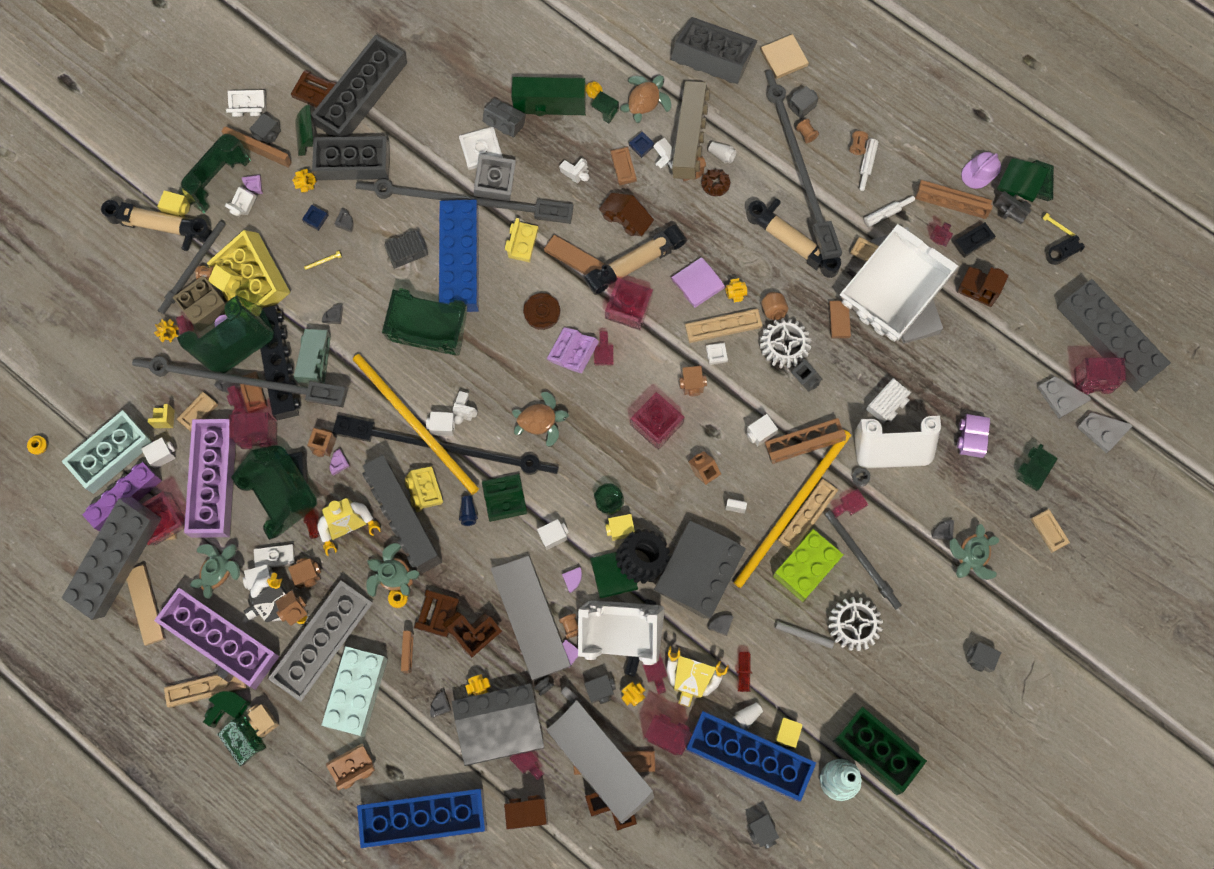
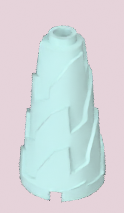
M832 760L821 770V788L833 800H849L859 792L862 786L859 769L848 760Z

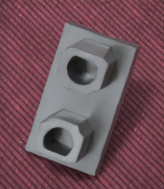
M1004 191L994 206L1005 213L1002 217L1006 220L1009 216L1019 224H1022L1031 212V204L1027 201H1022L1021 203L1016 199V194L1012 197Z

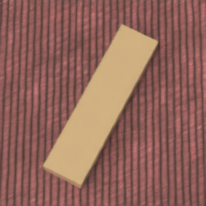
M758 309L685 324L689 343L759 329L763 326Z
M822 479L778 539V542L794 552L838 492V489Z
M146 566L135 567L126 580L143 643L145 646L165 640L162 626L154 621L159 614Z
M218 674L164 687L166 705L168 708L211 698L216 693L222 691L235 692L247 689V685L235 676L230 682L225 681Z

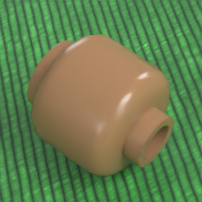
M770 292L761 302L765 316L768 319L781 320L788 312L787 302L781 293Z

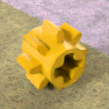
M308 169L295 172L296 176L292 179L295 189L301 188L302 193L314 189L313 186L316 180L313 173H308Z
M739 278L730 280L729 285H726L727 298L733 299L734 303L743 301V296H747L746 283L740 282Z
M161 319L159 324H155L157 331L154 334L159 337L161 342L169 340L171 343L172 339L178 337L176 330L179 327L173 325L174 322L171 319L168 322Z
M482 674L469 678V685L465 686L469 696L488 693L487 689L491 688L489 679H483Z
M632 681L621 691L624 694L621 699L627 706L631 703L635 707L645 698L643 695L645 689L640 682L635 685Z

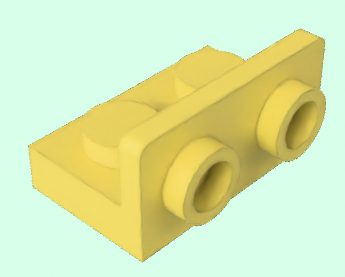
M516 218L515 223H512L510 226L511 238L506 241L505 245L508 258L530 262L539 230L538 226L521 223L520 218Z
M432 467L411 470L407 474L405 486L409 489L411 505L415 507L416 512H420L423 508L443 503Z

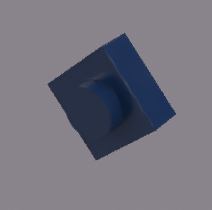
M643 131L629 142V146L641 158L653 149L655 145Z
M311 205L302 221L319 231L328 214Z

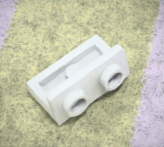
M265 90L228 91L229 109H226V112L232 113L234 117L243 116V113H250V116H261V113L266 112Z

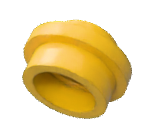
M590 82L586 85V93L590 98L599 99L601 97L603 89L599 83Z
M33 436L27 443V449L34 455L42 454L47 449V441L41 436ZM39 442V445L34 448L35 443Z
M392 590L388 595V602L394 608H402L408 601V596H404L401 590ZM396 595H401L399 601L394 600Z

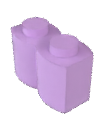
M966 414L964 419L960 420L959 430L962 431V437L958 438L957 448L960 449L961 455L980 458L986 455L990 418Z

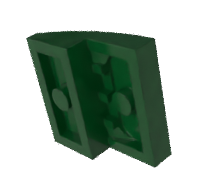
M310 105L304 106L299 111L295 120L298 156H305V147H313Z
M1012 158L997 190L1005 191L1012 197L1016 194L1033 202L1049 170L1028 161Z
M520 474L482 481L489 522L527 514Z
M616 552L590 558L600 599L638 590L634 579L628 580L626 578L627 575H622L620 572L622 569L617 567L619 561L616 560V555L618 554Z

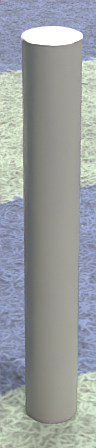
M777 621L775 628L831 649L834 646L835 641Z

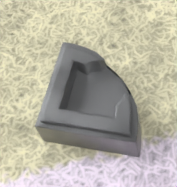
M341 209L334 225L352 233L353 220L346 210Z
M342 304L335 305L324 313L322 323L341 324Z
M219 380L214 384L219 390L227 393L236 392L241 389L238 383Z
M954 520L945 521L937 526L932 538L941 540L953 539Z
M723 615L717 617L711 622L708 629L727 636L733 616Z
M219 665L214 669V672L227 682H230L234 677Z
M566 686L561 691V694L572 704L576 700L579 703L581 702Z
M444 691L438 694L432 702L430 708L431 718L451 711Z

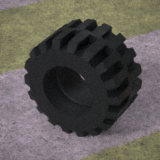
M640 529L635 532L632 531L617 549L616 560L619 561L617 567L622 569L620 572L622 575L626 574L628 580L632 578L635 583L641 581L642 584H645L647 581L652 582L667 567V562L670 560L668 555L670 551L669 548H666V541H662L660 535H655L656 532H648V529H643L642 532ZM635 550L644 552L648 556L650 563L642 561L637 556Z

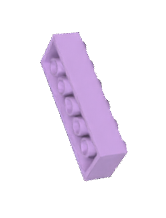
M192 419L184 533L191 538L230 537L237 425L231 419Z
M180 588L177 589L154 620L254 690L257 689L279 658L277 654Z

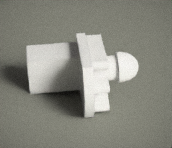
M664 137L653 146L662 157L656 163V166L662 168L669 164V167L672 169L675 148L673 149Z
M581 158L575 166L566 160L559 166L561 173L576 183H579L581 180H589L587 161L584 158Z
M462 391L458 393L452 409L456 424H461L464 419L471 421L472 417L477 416V410L467 406L469 393Z

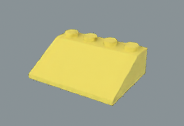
M243 230L207 262L209 268L215 265L227 266L243 277L236 294L223 291L222 293L232 312L240 316L244 321L254 317L253 310L274 306L290 294L259 233Z

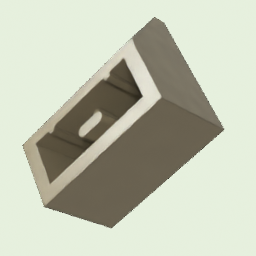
M204 275L173 297L199 332L214 323L219 316L230 311Z

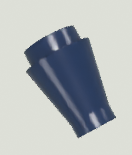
M463 496L461 498L459 521H461L463 526L475 525L478 516L473 503V497Z

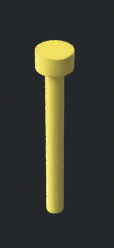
M1046 213L1042 218L1045 221H1050L1070 236L1076 235L1049 217L1050 214Z
M336 251V254L304 266V269L307 270L336 257L339 259L342 255L340 251Z

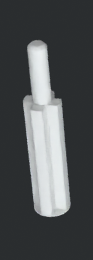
M868 139L860 172L862 174L860 191L865 190L868 175H871L879 143L876 139Z
M911 196L901 202L895 201L864 217L867 227H870L900 212L902 207L915 201V197Z

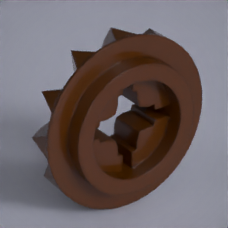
M716 168L711 171L708 170L703 175L701 181L703 190L708 195L715 197L727 193L731 184L729 174L727 175L724 170H717ZM719 177V183L713 187V180Z

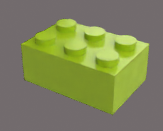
M813 529L779 567L773 577L800 601L804 602L844 554Z

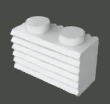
M893 378L868 405L866 410L883 424L887 420L891 422L898 414L895 411L899 407L903 409L910 401L908 396L911 392Z

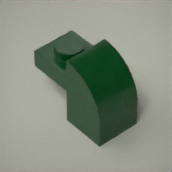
M230 691L216 693L208 700L214 704V707L209 708L205 713L203 723L215 728L225 713L240 720L251 702L241 695Z

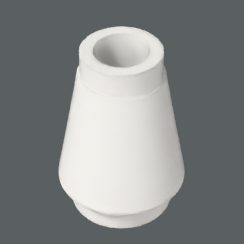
M712 142L708 148L709 152L724 163H732L736 156V150L732 146Z
M755 702L735 712V716L732 717L733 722L743 730L748 729L760 714L763 713V710Z

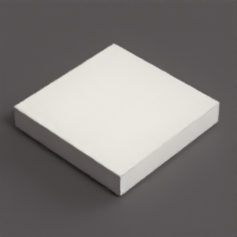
M494 127L459 136L468 170L477 168L479 154L503 158Z

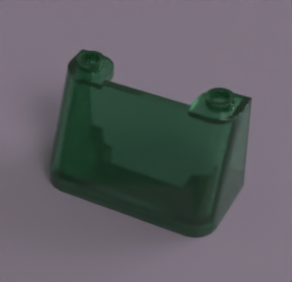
M231 134L222 135L182 179L178 188L179 194L185 196L188 202L202 213H205L210 207L206 202V198L209 195L203 189L225 164L232 169L235 164L246 166L251 161L241 141Z
M393 289L382 334L387 340L394 343L459 356L468 307L465 305V302L460 300L444 304L413 297L407 289Z
M238 295L230 299L225 305L224 310L227 319L205 335L198 338L196 333L186 331L177 337L180 346L212 372L225 374L265 346L273 338V329L262 307Z
M273 445L251 450L231 476L233 482L240 490H253L268 514L270 520L264 523L263 530L269 540L279 537L310 513L317 505L315 495L287 451L281 446Z

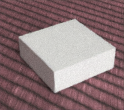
M725 343L706 345L709 365L728 362Z
M728 499L725 510L745 513L747 503Z

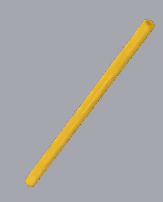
M360 354L355 355L353 361L464 487L474 495L479 490L477 485Z
M844 430L846 441L833 444L735 579L733 582L735 586L740 589L743 587L852 435L848 431Z

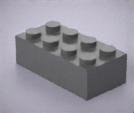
M387 136L313 138L312 172L316 180L389 179L390 145Z

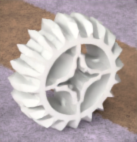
M782 318L780 324L775 320L773 325L768 324V330H763L764 336L760 338V341L763 343L760 344V348L764 349L762 355H768L767 361L773 360V366L776 363H780L779 368L781 369L786 364V367L789 369L791 363L796 367L798 362L802 363L804 357H808V351L811 349L809 345L811 338H807L809 331L803 332L804 326L798 327V321L792 324V319L790 318L788 323H786L784 318ZM781 332L780 338L770 341L773 335ZM784 339L789 343L788 348L782 344ZM801 346L797 353L790 355L791 349ZM775 350L781 351L783 355L777 353Z
M854 597L850 598V604L847 599L843 600V605L837 603L836 607L838 610L832 609L831 611L835 616L829 617V620L834 623L829 624L828 628H835V631L831 632L830 635L834 636L837 634L838 638L835 639V642L838 643L842 640V648L849 644V651L853 650L854 645L857 651L861 650V645L865 650L869 648L868 643L873 646L875 644L874 639L878 640L880 638L876 632H882L883 630L877 626L883 623V620L876 619L881 615L880 612L874 614L873 611L876 609V606L874 605L869 608L870 601L867 600L865 604H862V598H859L857 603ZM850 609V619L840 622L842 613ZM857 609L863 611L869 620L861 618ZM854 620H857V622L861 624L857 627V629H855L854 626L851 625V623ZM871 626L869 635L864 639H860L861 629ZM841 628L849 630L854 639L846 636Z

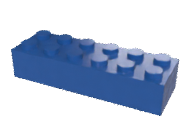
M477 200L440 201L439 306L442 313L479 312V208Z
M702 711L686 748V751L797 802H801L816 762L704 711Z
M483 789L357 805L360 848L487 831Z

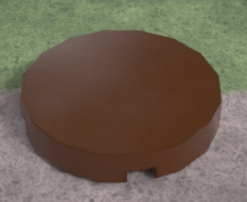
M547 293L532 295L525 303L523 310L526 322L538 330H546L553 327L558 322L561 312L558 301Z

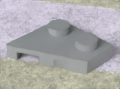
M1056 376L1037 387L1059 419L1091 400L1088 395Z
M1091 412L1077 428L1105 453H1108L1130 430L1132 425Z

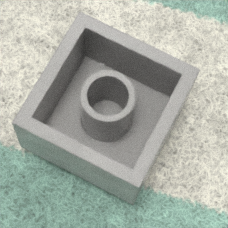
M479 154L474 196L510 202L516 160Z

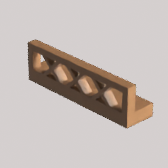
M923 180L919 183L915 199L983 219H987L993 207L991 205L992 200Z
M839 418L766 441L765 444L771 462L775 464L846 441V434L841 427ZM836 424L838 431L830 434L825 433L828 426ZM815 431L821 434L820 437L811 440L807 439L810 432ZM797 437L803 440L799 444L788 445L791 438ZM779 443L784 446L783 449L772 452L770 445Z

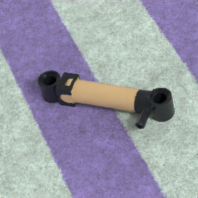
M775 199L768 208L760 200L750 203L747 212V219L750 223L759 225L805 258L807 264L816 271L821 266V273L825 277L832 278L838 274L841 267L840 257L823 260L819 246L773 213L781 204L779 199ZM753 211H759L761 214H754ZM827 264H833L835 268H829Z
M107 200L101 206L102 214L112 224L120 223L122 226L130 228L138 226L185 236L181 247L184 251L189 250L192 238L199 242H205L212 232L207 222L202 218L190 219L137 208L134 204L121 202V205H119L114 200Z
M677 224L672 225L664 232L661 231L652 236L649 242L614 262L603 265L601 269L589 272L584 277V280L593 294L598 295L605 291L609 285L659 257L661 259L670 254L672 250L679 249L687 242V238Z

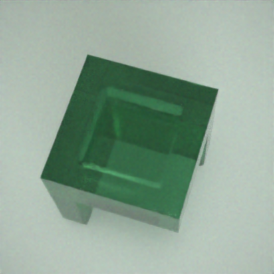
M601 91L591 104L592 108L603 113V121L608 124L619 111V101Z

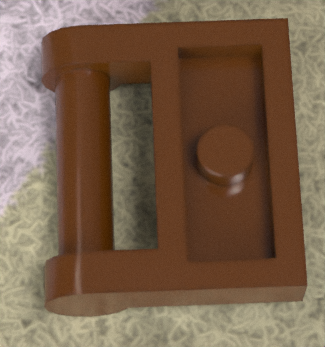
M304 70L292 90L291 96L317 108L337 82L327 81L311 74L308 70ZM311 81L327 89L323 90L306 82Z
M426 590L424 594L426 598L418 622H415L414 629L448 638L449 633L442 624L456 613L460 600ZM435 599L438 602L430 626L425 623L432 601Z

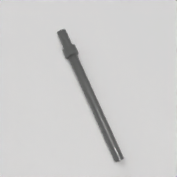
M218 222L171 292L168 291L165 295V300L157 310L164 315L170 305L175 303L173 297L181 291L225 227L223 222Z
M830 510L824 515L877 584L882 596L888 599L895 610L901 607V603L893 594V589L890 585H886L833 512Z

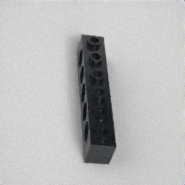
M275 305L253 310L266 381L277 382L280 377H285L281 383L296 385L291 375L294 374L293 365L288 360L291 353L289 346L285 344L287 333L285 328H282L281 322H284L282 311H278ZM275 325L274 329L268 330L269 326ZM274 342H278V345L276 347L271 348V345ZM282 359L279 365H274L276 360ZM268 389L272 415L277 421L299 416L298 409H301V405L295 393ZM284 394H288V398L281 401V397Z

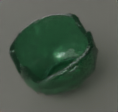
M605 483L599 486L594 493L596 507L605 515L617 513L624 504L622 491L612 483Z

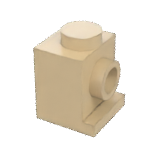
M257 704L248 710V716L251 718L249 723L255 730H259L256 733L258 737H265L279 726L265 705Z

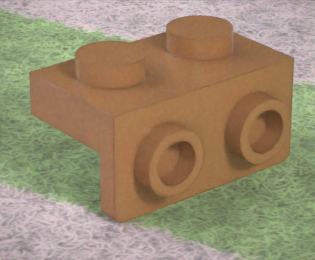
M363 743L326 763L338 790L351 787L360 778H368L375 770L374 762Z

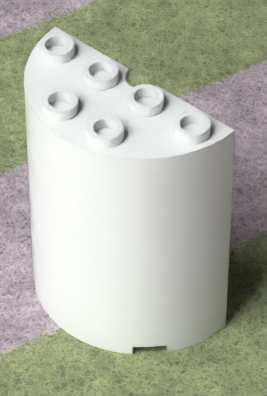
M897 224L841 292L840 296L843 299L841 303L848 309L852 308L860 317L859 319L867 326L871 324L879 335L883 336L885 334L893 342L899 341L957 271L959 266L935 249L928 247L918 237Z

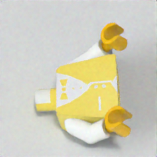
M348 498L332 501L329 506L323 508V516L317 525L321 540L325 542L323 549L327 556H329L327 551L330 548H333L335 553L337 552L334 543L330 541L331 539L334 540L366 525V523H368L370 535L374 536L373 528H377L379 532L381 531L379 522L372 520L373 516L367 507L362 503L352 502Z
M671 646L668 649L669 658L666 671L669 682L674 686L675 691L681 692L678 704L690 707L693 697L701 699L702 696H708L718 688L723 675L729 669V665H727L726 669H721L719 667L721 661L717 663L716 667H712L680 656L679 647L677 653L671 652Z

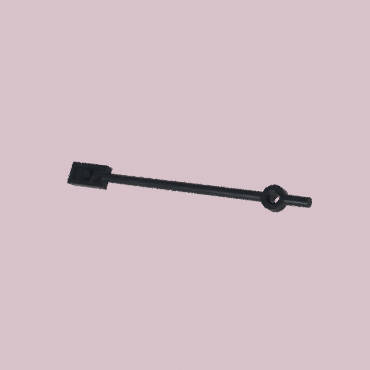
M337 415L332 432L334 435L371 442L372 436L430 448L421 438L374 429V422ZM438 442L447 452L519 466L527 475H533L538 470L558 474L559 470L557 466L539 463L538 458L534 455H526L519 459ZM532 461L533 465L528 467L526 463Z

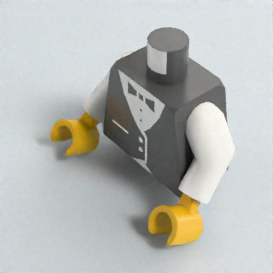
M274 572L268 577L255 581L249 594L252 605L243 610L249 620L260 614L265 622L282 621L276 613L279 610L275 601L283 597L287 592L281 585L282 578L277 579V573ZM307 616L303 617L296 623L304 624L307 619Z

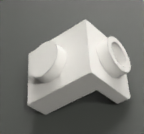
M238 187L232 202L226 203L225 207L229 208V212L233 215H248L257 196L243 187Z

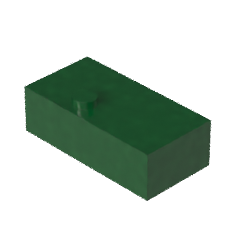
M512 77L511 97L513 108L525 114H536L537 116H586L585 78Z
M863 706L854 713L833 740L836 745L896 796L906 790L927 762L926 759Z

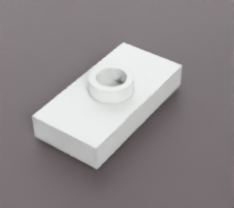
M294 545L254 549L255 568L263 565H268L271 568L295 565Z

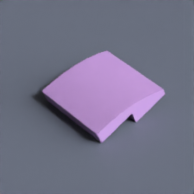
M702 257L671 277L673 283L683 292L684 297L694 308L725 288L722 281Z
M564 327L547 360L582 374L599 341L594 337L582 335L578 330Z

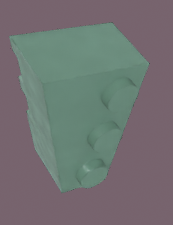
M305 329L304 335L301 336V347L294 378L302 387H308L310 381L325 384L331 340L327 330Z

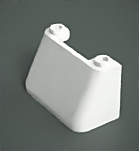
M940 416L924 418L921 422V432L882 434L881 424L877 420L861 419L854 431L858 464L867 469L929 465L935 458L941 429Z
M611 601L586 602L579 608L578 656L585 657L586 660H595L601 654L639 657V660L644 665H654L659 661L664 607L660 605Z

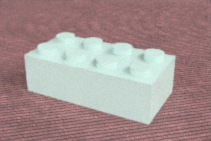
M122 410L62 460V462L82 486L94 494L142 454L141 448L152 443V440Z
M345 646L321 726L365 737L387 658Z

